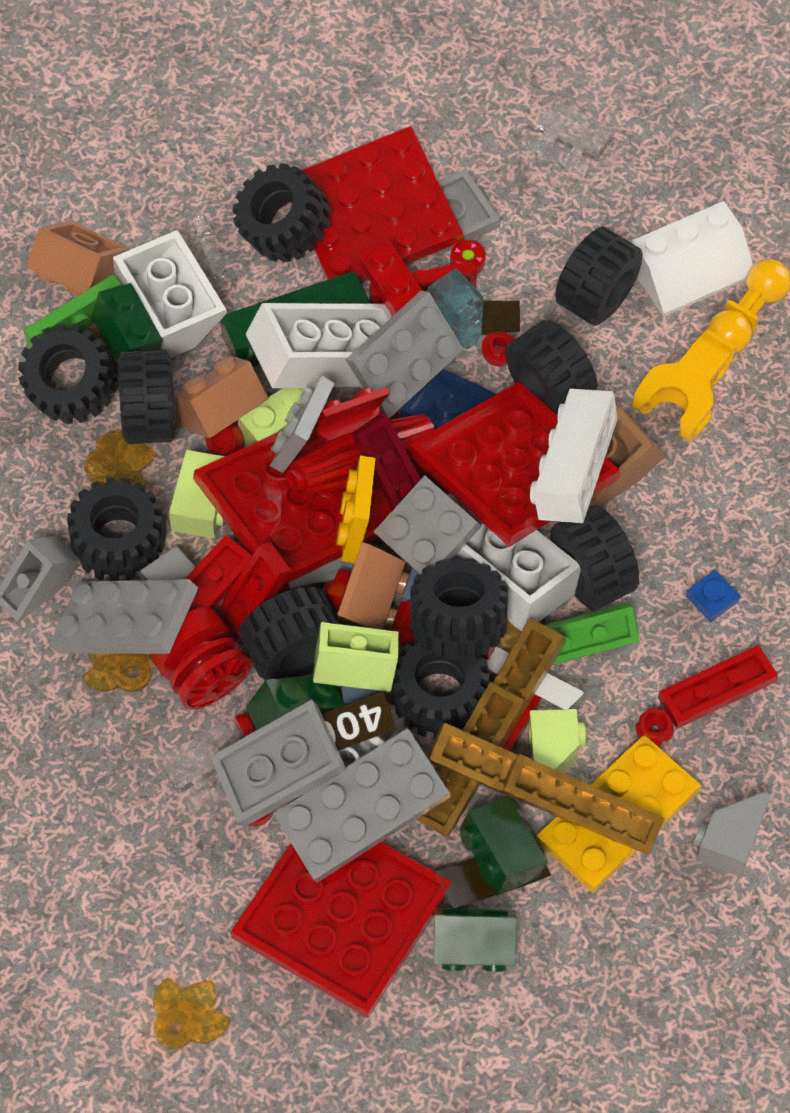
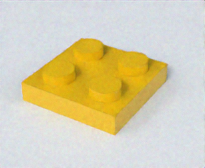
M360 455L357 469L349 470L346 492H343L340 514L343 515V520L339 524L336 545L343 546L341 561L356 562L368 525L375 458Z

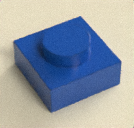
M716 570L697 582L686 592V597L710 623L736 605L740 599V595Z

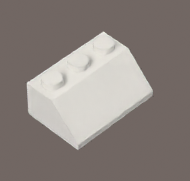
M725 201L631 241L632 244L639 247L643 252L641 268L637 278L663 317L746 281V276L753 266L743 228Z
M178 230L113 257L115 277L121 285L132 283L163 340L160 350H167L171 358L195 348L227 314L225 306Z

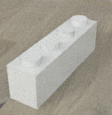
M569 389L565 404L561 403L559 405L556 429H551L547 455L541 456L539 465L540 475L537 481L532 482L530 489V501L532 504H536L539 520L572 523L584 522L618 420L613 391Z

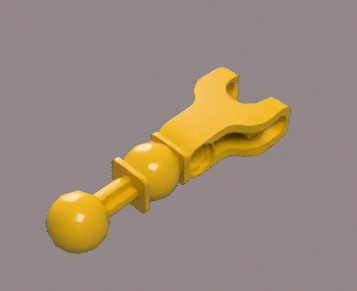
M765 259L754 264L746 276L748 292L737 304L732 300H728L725 304V309L711 318L707 329H705L703 334L698 337L678 362L653 367L636 389L632 407L643 414H649L659 403L672 402L678 404L685 411L680 419L678 435L688 442H693L711 420V410L713 408L712 389L734 361L735 354L740 353L749 345L752 336L756 332L758 323L757 313L764 304L778 303L786 297L790 290V273L782 262L774 259Z

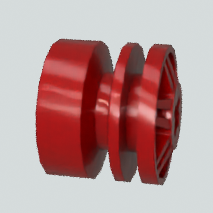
M201 607L187 612L169 654H149V658L161 675L171 679V689L179 695V700L189 710L207 707L231 693L247 677L252 667L248 654L241 650V645L237 640L230 637L229 628L218 613L210 607Z

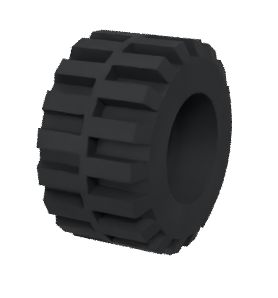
M281 163L277 168L272 164L266 166V171L264 172L260 169L254 172L255 177L251 181L246 179L243 183L245 186L243 191L237 192L235 198L238 200V203L233 205L232 212L236 215L233 221L234 225L239 229L240 235L263 257L266 256L271 261L277 262L280 259L283 263L290 262L291 257H294L296 260L303 258V253L307 250L311 253L316 249L314 244L317 240L322 242L324 239L323 229H329L330 221L327 219V216L331 215V209L327 204L328 199L306 173H303L296 166L291 168L288 164ZM292 203L288 214L282 220L271 224L275 213L284 205Z
M605 226L595 229L581 241L566 262L556 287V303L592 326H597L604 322L619 308L632 289L641 268L642 250Z
M542 320L506 346V362L514 382H520L557 415L559 405L561 403L565 404L569 389L597 390L596 375L585 351L570 333L551 320Z
M57 324V331H52L49 327L42 330L44 336L38 339L35 335L29 340L33 344L31 349L24 347L21 355L26 360L25 362H19L18 370L23 374V376L18 377L19 382L25 389L23 392L27 398L50 419L57 421L60 418L65 424H72L73 418H76L79 423L87 421L86 415L90 413L94 417L99 415L101 412L98 408L102 404L106 407L110 404L111 400L108 394H115L117 385L113 382V379H118V371L113 366L116 363L103 343L88 329L83 331L80 326L74 324L68 329L65 324ZM72 358L85 360V373L77 385L67 390L52 389V375L59 364Z
M167 350L122 352L118 360V378L123 438L127 444L172 442L175 436L172 366Z
M106 478L107 483L100 485L99 481L92 483L90 491L83 489L78 493L79 501H72L70 505L71 513H68L67 516L73 553L80 559L82 569L87 573L93 569L96 578L102 580L106 574L109 575L110 581H118L119 576L125 575L126 580L134 579V572H140V570L148 566V562L152 563L158 559V552L163 551V539L165 536L162 512L159 503H156L155 495L151 491L145 492L144 485L137 482L133 486L130 479L122 478L121 482H115L114 478ZM114 520L128 521L136 526L132 532L120 538H106L97 533L101 526Z
M598 505L589 507L583 523L559 522L551 527L550 541L573 558L581 569L574 596L588 609L598 610L638 588L640 581L639 569L634 550L619 523L604 508Z
M451 558L449 562L440 560L435 562L434 567L428 565L422 569V574L416 575L414 585H411L410 627L413 630L414 639L421 641V647L426 651L434 650V655L440 657L448 655L450 659L457 660L458 657L465 656L466 659L475 658L477 653L484 655L490 652V647L496 648L500 644L501 638L505 636L507 626L508 592L506 582L501 580V574L498 571H490L491 566L485 563L479 565L476 563V560L467 559V561H460V558Z
M302 587L278 594L255 608L243 620L244 623L240 625L239 638L260 678L268 680L297 677L314 669L315 650L321 622L340 625L341 623L323 590L316 589L315 587Z
M414 639V646L407 643L402 648V656L398 655L391 688L392 705H395L396 715L399 719L404 717V725L411 730L414 726H417V734L423 737L426 736L428 731L434 733L433 739H435L439 727L443 723L458 729H464L489 684L486 660L481 659V654L479 653L475 654V658L466 659L465 656L458 657V660L450 659L448 655L440 657L434 655V650L426 651L422 648L421 641ZM445 674L456 679L462 687L452 695L438 697L426 693L418 684L427 676Z

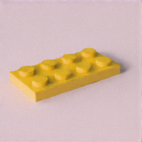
M644 735L591 784L593 787L663 817L664 821L661 828L701 789V784ZM559 817L552 820L536 836V842L592 893L602 886L637 852V850Z

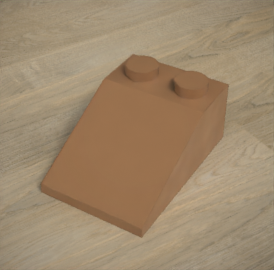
M616 402L618 420L605 457L620 469L618 481L593 495L589 507L593 505L601 507L639 482L666 456Z

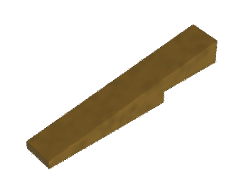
M529 618L494 682H490L462 731L503 748L566 643L564 635ZM441 768L438 776L452 797L420 816L416 821L449 838L480 784Z
M447 723L440 725L427 756L431 764L646 855H650L664 821V818L526 756L514 754Z

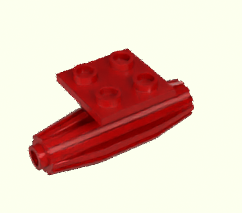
M387 387L374 392L372 388H366L354 394L349 401L341 403L339 399H336L324 405L306 444L318 439H322L325 443L291 463L292 466L287 477L289 485L294 492H298L303 497H310L346 490L349 470L357 469L360 455L362 456L351 433L380 414V405L390 394ZM424 414L390 420L412 462L415 460L408 453L410 444L435 430L429 417H425Z

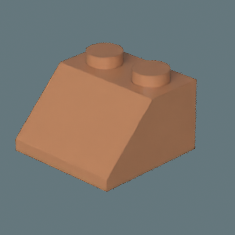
M66 221L38 229L26 268L37 272L39 279L48 283L58 282L68 287L67 291L70 294L78 296L112 274L114 275L113 257L129 251L130 248L75 222Z
M229 356L218 361L214 365V370L205 376H198L189 380L184 385L185 389L175 395L176 421L184 429L211 438L269 398L250 361Z
M362 542L337 615L341 625L390 631L398 609L391 607L396 593L403 595L410 573L403 571L406 561Z

